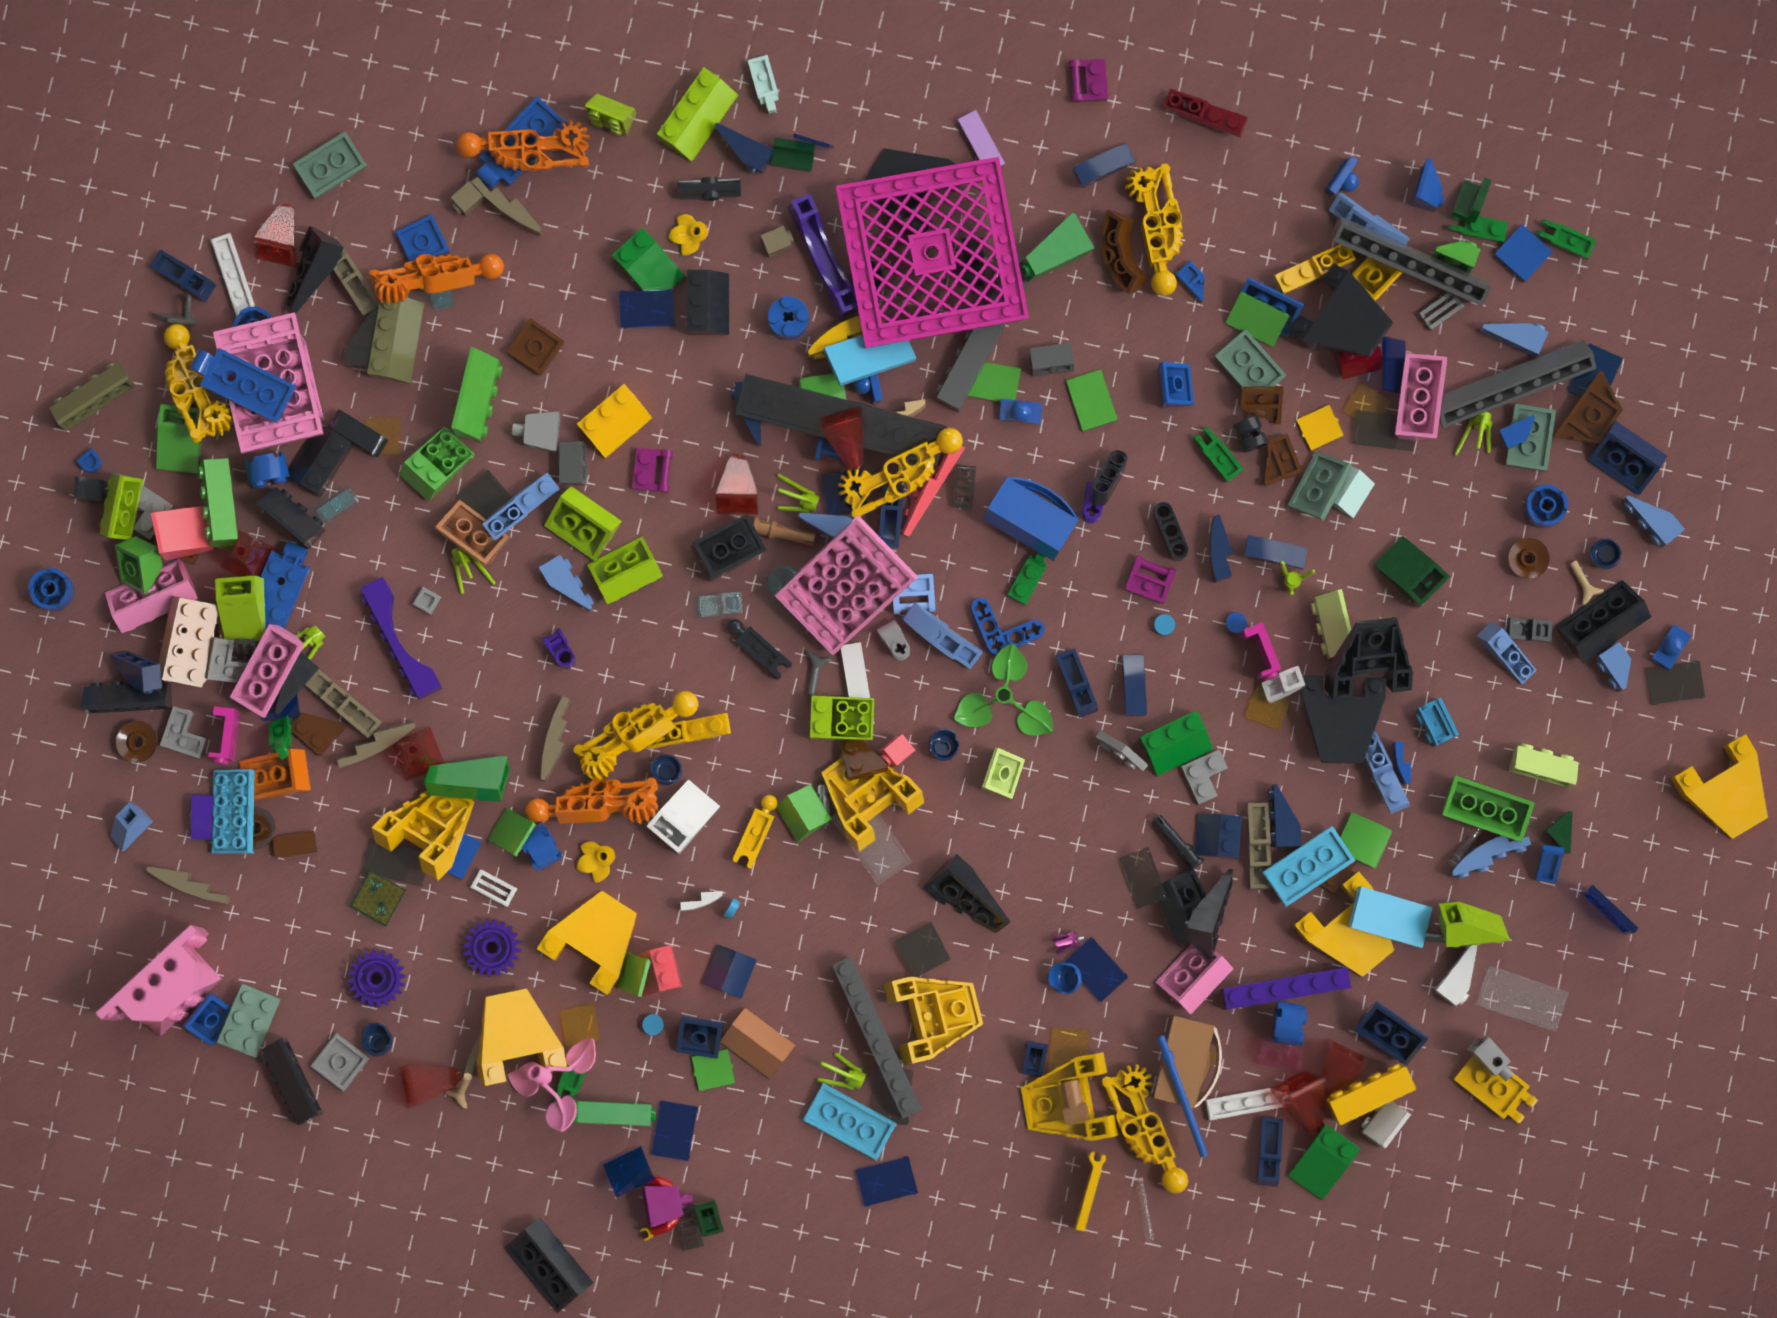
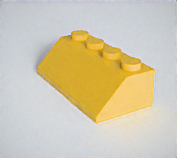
M1399 1063L1393 1064L1387 1068L1388 1071L1382 1074L1380 1072L1374 1073L1368 1077L1369 1080L1363 1083L1358 1081L1349 1086L1350 1089L1344 1092L1339 1090L1330 1095L1331 1098L1326 1100L1332 1119L1339 1125H1342L1416 1090L1407 1067L1403 1064L1399 1065Z

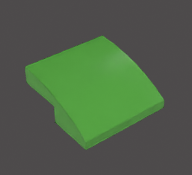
M834 374L798 380L800 388L846 399L844 385L839 386Z
M1351 813L1340 838L1356 861L1376 869L1393 831L1369 819Z

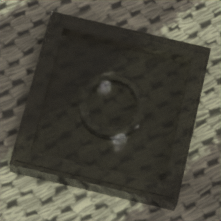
M489 470L485 471L456 495L459 500L485 519H488L512 498Z
M932 922L895 940L912 977H918L951 960Z

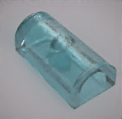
M348 488L318 508L316 512L322 521L327 524L360 502L354 491Z

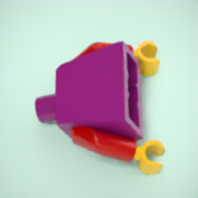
M635 1175L632 1177L639 1179V1184L632 1185V1187L641 1188L648 1226L641 1229L640 1232L645 1230L649 1234L648 1237L643 1238L644 1241L651 1239L653 1236L669 1232L679 1223V1217L683 1216L682 1207L693 1205L692 1194H680L679 1187L674 1186L670 1180L660 1176L643 1177Z

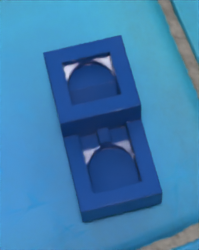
M1395 741L1393 743V756L1396 770L1403 785L1411 784V763H1403L1404 742Z

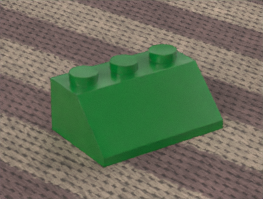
M1197 710L1139 738L1156 776L1213 750L1207 730Z

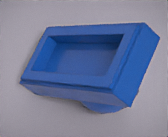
M1355 157L1345 158L1325 188V193L1331 196L1336 194L1340 187L1347 192H1352L1358 187L1359 178L1355 173L1351 172L1358 162Z
M878 374L853 382V386L858 393L866 394L870 392L872 405L879 404L883 399Z
M1001 399L999 420L1041 424L1043 403Z
M1673 625L1653 656L1652 661L1670 671L1692 635Z
M1543 845L1539 853V861L1535 872L1536 881L1556 883L1564 854L1563 847Z

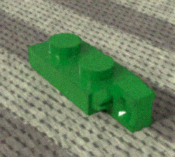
M1038 552L1036 557L1031 555L1027 559L1007 596L1023 605L1027 604L1046 570L1047 563L1043 562L1045 559L1044 555Z
M285 716L268 724L269 745L274 753L277 752L281 760L289 757L287 747L292 745L291 720L288 716Z

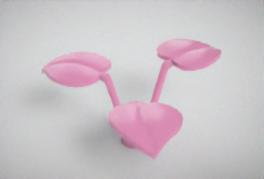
M586 1038L574 1045L566 1056V1063L569 1067H551L547 1065L544 1068L536 1062H529L508 1074L512 1086L521 1095L527 1097L534 1095L538 1091L540 1084L556 1098L557 1102H553L547 1109L546 1121L551 1128L559 1132L565 1131L572 1124L576 1116L577 1106L572 1097L565 1096L561 1099L547 1085L552 1079L550 1071H572L574 1069L578 1074L587 1072L595 1062V1042L593 1038Z

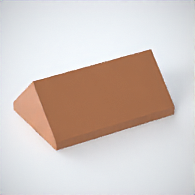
M461 500L454 505L435 527L438 532L484 566L494 561L509 539V536L504 533L494 540L482 525L486 519Z
M744 1008L721 1039L722 1044L770 1079L796 1046L746 1008Z

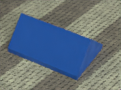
M1248 277L1242 292L1287 313L1289 317L1280 334L1288 337L1290 334L1288 331L1299 316L1304 304Z

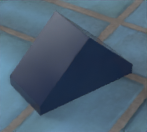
M1026 1041L1021 1074L1038 1077L1043 1075L1048 1044Z

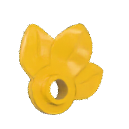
M684 214L677 217L679 226L674 227L670 231L668 239L674 243L681 244L682 256H688L695 253L699 248L700 242L706 239L708 228L703 222L696 221L691 215ZM696 228L700 229V233L698 235H695L694 233Z
M588 841L580 846L585 855L578 860L576 868L583 873L592 872L594 882L598 883L609 875L610 865L615 860V852L610 846H600L596 842ZM602 852L607 854L606 860L602 859Z

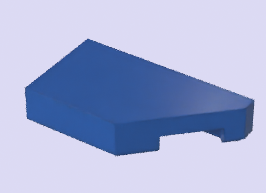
M1189 261L1175 276L1200 302H1203L1204 274Z
M1535 415L1498 431L1507 450L1527 441Z

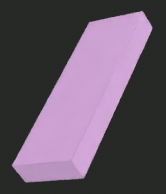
M975 110L959 118L958 122L978 159L999 157L1000 166H1004L1005 162L977 111Z

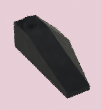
M312 226L308 227L299 251L303 252L300 263L295 265L296 279L290 283L284 308L289 314L294 312L296 314L343 256L344 247L337 239Z
M958 854L947 860L923 887L938 902L944 905L945 903L957 908L956 912L960 914L964 912L972 916L976 923L995 933L1010 923L1006 914L973 868Z
M1228 869L1192 912L1190 920L1187 919L1184 932H1187V941L1208 959L1213 958L1218 943L1219 925L1223 923L1225 907H1227L1233 885V869Z

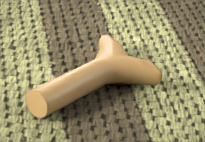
M1577 560L1570 563L1583 589L1582 605H1586L1593 595L1601 594L1604 590L1589 584Z
M469 1073L464 1074L458 1089L446 1090V1094L455 1098L457 1103L464 1109L467 1108L464 1094L472 1079Z

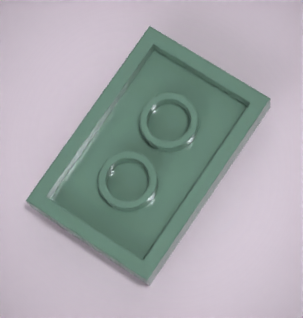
M343 132L293 163L315 200L368 167L346 132Z
M1246 329L1214 356L1240 387L1276 386L1287 376Z
M1514 404L1511 425L1532 415H1535V420L1527 441L1507 450L1505 466L1547 471L1556 410Z
M1316 451L1288 506L1291 509L1324 521L1352 466L1347 462Z
M241 983L216 1042L256 1058L281 999Z

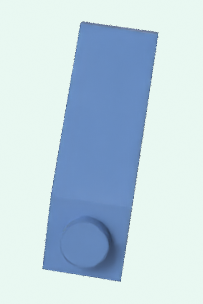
M1537 323L1484 324L1479 331L1535 358L1539 354L1549 333L1545 330L1544 326Z
M800 513L798 519L833 539L854 517Z

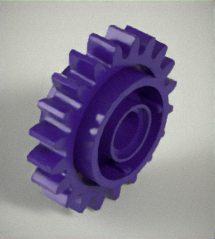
M486 919L485 926L477 923V931L470 928L473 936H465L470 943L463 944L464 947L469 948V951L463 954L471 956L467 960L468 964L475 963L472 970L480 967V975H483L487 970L488 977L492 976L493 971L499 977L501 969L508 973V965L513 968L515 967L512 960H519L515 953L522 952V950L516 948V945L520 944L521 941L514 940L518 933H510L513 928L511 925L505 929L504 921L498 926L497 919L493 920L492 925ZM491 942H495L498 945V950L494 954H490L487 951V945Z
M373 950L372 956L368 952H364L365 959L358 956L359 964H351L355 971H348L350 975H353V978L347 980V982L354 983V986L349 990H357L354 998L362 996L361 1004L368 1000L369 1007H372L374 1002H376L377 1007L381 1008L382 1001H384L389 1006V998L396 1001L397 998L394 994H402L399 986H406L405 983L400 981V979L406 977V975L400 974L404 966L397 967L400 960L395 959L392 961V953L385 957L384 950L381 951L379 956L376 950ZM375 973L382 975V981L378 985L372 982V976Z

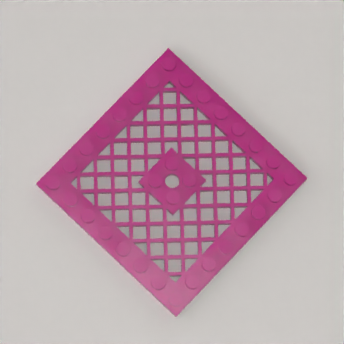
M999 157L836 186L865 349L1029 320ZM982 182L983 188L976 183ZM968 185L964 192L956 188L957 186ZM972 186L981 192L976 200L967 195ZM948 188L943 196L935 191ZM951 190L960 195L955 204L946 198ZM927 192L923 199L915 195L918 193ZM931 193L940 199L935 208L926 202ZM983 195L985 196L987 208L978 203ZM907 196L902 203L895 198ZM911 197L920 203L915 211L906 206ZM963 198L973 204L968 212L958 206ZM887 199L882 207L874 202ZM890 201L899 206L894 215L885 209ZM943 201L952 207L947 216L938 210ZM866 203L863 209L861 210L860 204ZM870 204L879 210L874 218L864 213ZM923 205L932 211L927 219L917 214ZM976 206L985 212L980 220L970 215ZM902 209L911 214L906 223L897 218ZM955 210L964 215L959 224L950 219ZM882 212L891 218L886 227L877 222ZM934 214L944 219L939 228L929 222ZM987 215L989 217L990 228L982 223ZM863 217L871 222L869 226L866 228V230L864 228ZM914 217L923 222L919 231L909 226ZM967 218L976 223L971 232L962 227ZM894 221L903 226L898 235L889 230ZM947 222L956 227L951 236L949 228L942 229ZM873 225L883 230L878 238L868 233ZM926 226L935 230L922 233ZM979 226L989 232L984 240L974 235ZM906 229L913 233V235H908L909 243L901 238ZM959 230L968 235L963 244L954 239ZM885 233L895 238L890 247L880 241ZM991 235L994 248L986 243ZM866 237L874 242L870 250H868ZM971 238L980 244L975 253L966 247ZM898 241L907 246L902 255L893 250ZM952 243H954L960 248L958 252L955 254V256L953 253ZM877 245L887 250L881 259L872 253ZM983 246L992 252L987 261L978 255ZM928 248H936L938 255L935 258L928 257L926 254ZM909 250L911 251L913 263L904 258ZM963 250L972 256L967 264L957 259ZM889 253L898 258L893 267L884 262ZM995 255L998 268L990 264ZM870 257L878 262L873 271ZM975 258L984 264L979 273L969 267ZM901 261L911 267L906 275L896 270ZM955 262L964 268L959 276L951 272L956 270ZM881 265L890 270L885 279L876 274ZM986 267L996 272L991 281L982 276ZM913 270L915 277L922 276L918 283L908 278ZM966 271L976 276L971 284L961 279ZM893 273L902 278L897 287L888 282ZM942 273L938 280L932 277L931 274ZM946 274L955 279L950 288L941 283ZM998 276H1000L1002 289L994 284ZM874 277L878 279L880 282H882L877 291L875 288ZM925 278L935 283L930 292L920 286ZM978 279L988 284L983 293L973 287ZM905 281L914 287L909 296L900 290ZM958 282L967 288L962 297L953 291ZM885 285L894 290L889 299L879 294ZM937 286L947 291L942 300L933 295ZM990 287L1000 292L995 301L985 295ZM917 290L927 295L921 304L912 298ZM970 290L980 296L974 305L965 299ZM897 293L906 299L901 307L891 302ZM950 294L959 300L954 308L944 303ZM1003 296V297H1004V302L998 303V301H999V300L1001 299V297ZM877 297L885 302L881 310H879ZM929 298L938 303L933 312L924 307ZM982 299L990 303L988 305L978 306ZM909 301L918 307L913 316L904 311ZM962 302L970 307L957 310ZM889 305L898 311L893 319L883 314ZM941 306L949 310V312L936 314ZM921 310L929 314L927 316L917 317ZM900 314H903L904 316L909 318L905 320L896 321ZM881 318L886 320L888 323H882Z

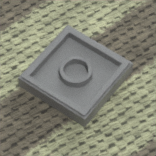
M336 1033L310 1067L345 1092L370 1058Z

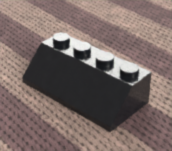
M1622 580L1555 625V628L1572 653L1584 664L1650 619L1651 614L1645 600Z
M161 679L162 688L155 689L153 693L143 694L130 684L124 685L123 681H114L108 686H103L101 682L90 683V687H84L81 710L92 714L172 709L171 684Z
M280 1038L263 1048L262 1060L266 1067L270 1066L273 1072L270 1074L271 1079L275 1085H279L282 1091L279 1095L283 1103H288L291 1109L288 1113L292 1122L302 1125L323 1115V1111L288 1039Z
M541 1218L537 1219L504 1247L557 1313L593 1284L587 1273L584 1272L574 1257L571 1256Z

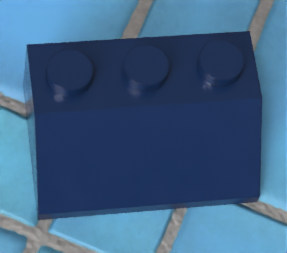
M1615 421L1588 461L1640 495L1659 471L1667 455Z
M1377 1001L1368 1007L1354 1030L1405 1066L1411 1062L1429 1039V1036Z

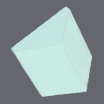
M1352 467L1332 506L1353 519L1375 483L1361 470Z

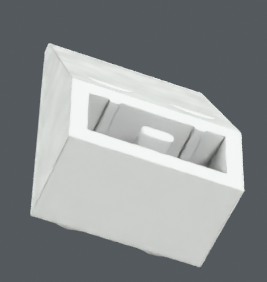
M688 780L656 814L647 827L678 854H681L720 806Z

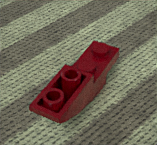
M1171 88L1163 105V109L1190 122L1221 134L1225 132L1241 138L1248 121L1247 116L1211 105L1206 100Z

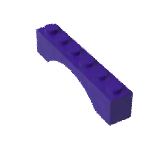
M807 194L792 200L788 210L839 319L857 312L858 306L854 287L843 273L830 248L819 212L811 195Z
M381 577L362 587L363 594L360 597L365 606L370 605L373 611L370 613V616L375 624H380L382 628L379 631L384 642L389 641L392 647L389 651L394 661L399 660L401 664L399 670L403 678L406 679L408 677L411 683L408 687L413 697L418 696L422 700L441 690L443 687L434 670L412 658L399 642L393 624V603L395 597L385 578Z
M1348 967L1221 990L1225 1010L1349 989L1351 988Z

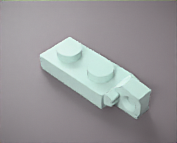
M768 55L748 60L760 104H766L768 114L776 113L774 101L779 100L778 91Z

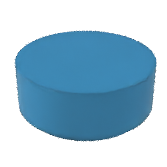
M1167 614L1158 616L1154 622L1155 631L1162 636L1171 634L1175 628L1174 619Z
M733 898L723 916L729 920L732 919L740 905V901Z
M651 1014L645 1017L642 1026L647 1034L657 1035L663 1030L664 1023L660 1016Z

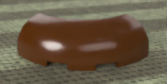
M1107 210L1101 228L1102 258L1115 283L1126 293L1132 294L1138 291L1149 277L1138 267L1131 252L1130 235L1135 220L1119 212Z

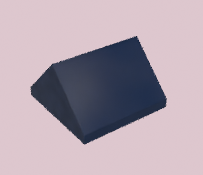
M717 945L702 984L742 999L757 960L735 950Z
M681 1016L676 1052L718 1059L723 1023Z

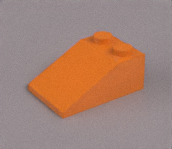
M288 749L289 757L282 760L276 752L239 761L240 769L255 770L254 801L311 791L305 750Z

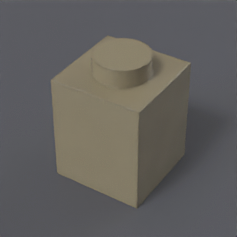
M468 181L451 197L453 202L451 206L458 214L463 212L467 217L484 201V197Z
M784 226L761 235L762 243L769 258L792 249L791 242H794L790 230L786 231Z

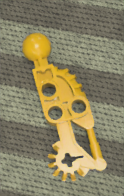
M1162 164L1156 170L1147 167L1145 172H1143L1141 167L1137 168V172L1131 170V177H1126V182L1129 184L1125 186L1126 190H1131L1129 196L1137 195L1136 202L1144 203L1146 215L1141 223V230L1149 267H1154L1155 274L1151 279V287L1160 296L1172 294L1177 287V280L1174 274L1167 271L1166 264L1173 259V256L1179 255V248L1183 244L1181 242V238H1183L1181 214L1178 202L1173 197L1169 173L1170 166L1168 164ZM1162 176L1168 202L1160 211L1156 191ZM1140 181H1143V184H1146L1145 188H1143L1142 185H1139ZM1173 216L1176 219V223H1168L1166 217ZM1153 220L1156 223V227H1148L1146 221ZM1158 240L1161 246L1155 248L1151 245L1150 241Z
M174 324L169 326L164 333L166 345L176 350L172 361L167 362L165 370V381L178 413L183 415L193 443H199L206 435L214 437L216 433H219L223 436V430L230 431V425H233L232 412L225 403L220 405L218 401L210 402L208 398L210 390L196 387L203 380L204 375L193 370L190 371L189 367L196 356L193 345L188 346L190 333L185 326ZM194 402L200 411L197 428L188 413L190 405Z
M945 428L939 432L936 441L930 444L926 441L886 461L884 470L872 476L866 470L859 476L858 468L855 469V475L852 474L851 470H847L849 478L841 475L840 478L846 483H838V487H845L839 494H848L845 497V502L852 504V516L854 518L857 515L861 517L886 502L892 503L916 491L918 486L922 487L923 483L926 480L929 481L931 474L935 472L933 463H935L934 455L940 452L953 454L959 451L963 443L962 435L954 428ZM913 453L918 457V462L911 465L906 461V456ZM894 462L898 464L899 471L895 474L890 473L887 469L889 463ZM852 481L861 483L859 493L856 489L850 488L853 484ZM889 482L884 497L861 506L871 490ZM898 482H906L908 490L906 492H899L896 487Z
M682 691L676 694L672 701V706L667 710H664L660 704L656 706L654 703H649L648 705L642 704L640 708H633L632 712L616 714L613 721L604 727L602 734L592 738L583 745L579 744L574 747V753L581 759L582 771L592 780L596 778L601 781L603 776L608 777L609 772H614L613 766L617 764V755L627 750L632 752L643 750L675 728L672 722L677 716H692L699 706L697 697L690 691ZM605 738H613L605 745L597 746Z
M1138 1064L1135 1065V1072H1132L1130 1065H1128L1127 1070L1129 1074L1120 1070L1117 1077H1105L1102 1080V1084L1105 1086L1110 1101H1112L1116 1110V1118L1127 1144L1129 1143L1131 1146L1130 1150L1137 1154V1159L1141 1158L1145 1164L1146 1162L1162 1164L1164 1174L1161 1181L1164 1189L1172 1194L1181 1193L1188 1186V1175L1183 1169L1176 1167L1173 1160L1176 1156L1162 1122L1156 1113L1149 1112L1144 1100L1150 1094L1149 1090L1144 1088V1086L1153 1085L1151 1082H1145V1079H1149L1152 1076L1151 1074L1143 1076L1147 1070L1145 1067L1139 1073ZM1132 1076L1141 1080L1138 1083V1088L1130 1085L1122 1088V1086L1129 1084ZM1114 1086L1130 1098L1137 1116L1122 1111ZM1149 1115H1153L1157 1119V1124L1152 1128L1145 1125V1118ZM1134 1123L1137 1126V1133L1131 1136L1125 1132L1127 1124ZM1156 1135L1164 1137L1165 1143L1162 1147L1154 1146L1153 1138Z

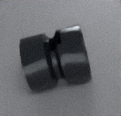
M1258 416L1242 420L1233 425L1236 436L1241 437L1239 443L1243 453L1256 450L1268 444L1265 433L1260 431L1262 425Z

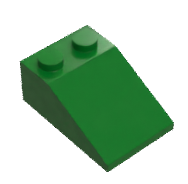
M643 227L612 254L613 260L654 304L660 301L685 278L682 271Z
M1323 1124L1288 1176L1323 1200L1352 1163L1361 1148L1327 1124Z

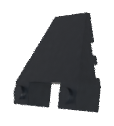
M884 148L864 181L955 165L956 163L946 158ZM927 192L918 193L915 195L923 199ZM907 196L896 197L895 199L902 203ZM911 197L906 206L915 211L920 203ZM887 199L879 200L878 202L883 206ZM890 201L885 209L894 215L899 206ZM902 209L897 218L906 223L911 214ZM919 212L917 213V214H919L920 216H922L923 218L927 219V217L923 216V215L920 214ZM914 217L909 226L919 231L923 222ZM926 226L922 233L929 232L931 228ZM907 229L904 232L907 235H913V233Z
M1333 264L1324 277L1323 282L1335 293L1315 322L1299 315L1288 332L1299 343L1312 350L1319 351L1321 349L1334 353L1338 351L1346 352L1350 355L1371 357L1393 324V321L1348 270Z
M1396 617L1358 621L1354 624L1325 672V690L1333 700L1353 698L1354 675L1384 671L1386 685L1392 693L1412 690L1413 670L1403 643L1404 639L1398 619Z
M1302 675L1305 686L1300 689V706L1304 711L1306 722L1313 736L1312 739L1321 763L1363 764L1386 699V678L1365 677L1362 684V697L1353 696V698L1333 700L1330 695H1323V676Z

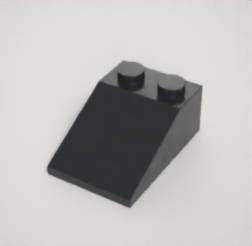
M748 514L693 541L690 546L709 582L728 574L767 551Z

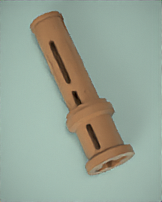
M755 517L754 527L758 534L768 536L769 539L776 537L813 546L816 533L777 525L776 521L768 522Z

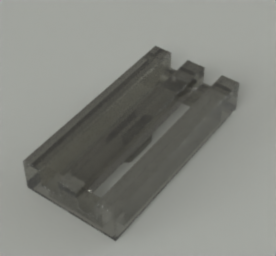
M235 639L234 648L239 659H244V655L251 659L258 646L255 639Z

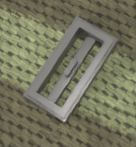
M1448 292L1418 315L1431 331L1464 308V304L1459 301L1458 296ZM1449 297L1453 299L1426 318L1425 314H1427L1432 309L1440 305ZM1453 304L1457 305L1456 308L1433 324L1429 322Z

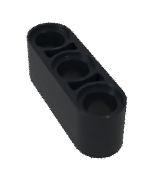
M340 409L337 410L327 426L376 458H378L389 441Z
M1115 450L1108 456L1093 482L1090 494V501L1093 504L1103 506L1110 499L1126 468L1128 457L1125 452Z
M1160 502L1153 511L1154 520L1170 558L1174 561H1182L1188 554V545L1172 506L1167 502ZM1165 508L1169 514L1163 518L1158 515L1157 510ZM1173 527L1176 530V535L1173 537L1168 536L1165 533V529ZM1181 546L1184 554L1182 556L1175 555L1173 547Z

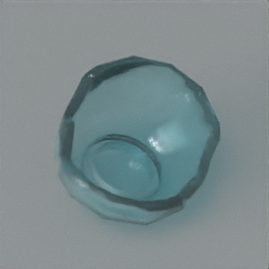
M788 565L779 566L772 570L767 577V587L770 593L776 595L798 573L797 570Z

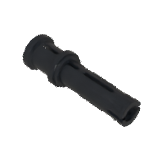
M1162 814L1153 820L1152 825L1157 828L1177 851V857L1179 859L1182 858L1189 866L1190 872L1195 870L1205 860L1196 854L1191 844L1185 843L1164 819Z

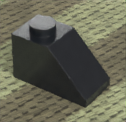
M961 238L962 244L967 238ZM972 238L966 245L974 253L980 246ZM982 248L978 255L984 259V250ZM963 250L962 262L967 264L972 256ZM975 258L969 267L979 273L984 264ZM966 271L963 275L964 281L968 284H971L976 277L969 271ZM978 279L974 286H983L985 282Z
M75 477L74 498L81 503H104L108 494V483L100 479Z

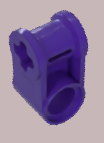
M1087 481L1082 517L1088 523H1095L1101 516L1103 506H1097L1090 501L1093 482ZM1091 508H1093L1095 512L1093 517L1090 516V512H1087L1090 511Z
M560 628L547 638H542L547 649L561 668L569 669L575 665L576 657ZM563 654L571 655V660L568 663L560 661Z

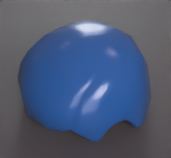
M1069 962L1055 964L1048 973L1049 985L1061 994L1074 993L1079 989L1082 982L1079 968Z

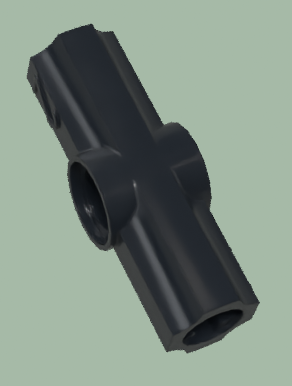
M704 177L700 180L678 181L679 200L701 199L703 201L719 200V198L741 197L740 178L719 179L717 177Z

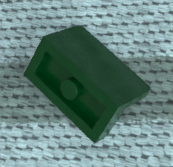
M774 138L772 166L806 172L812 171L816 149L815 144Z
M1484 177L1480 186L1464 181L1452 214L1475 223L1483 207L1492 180Z

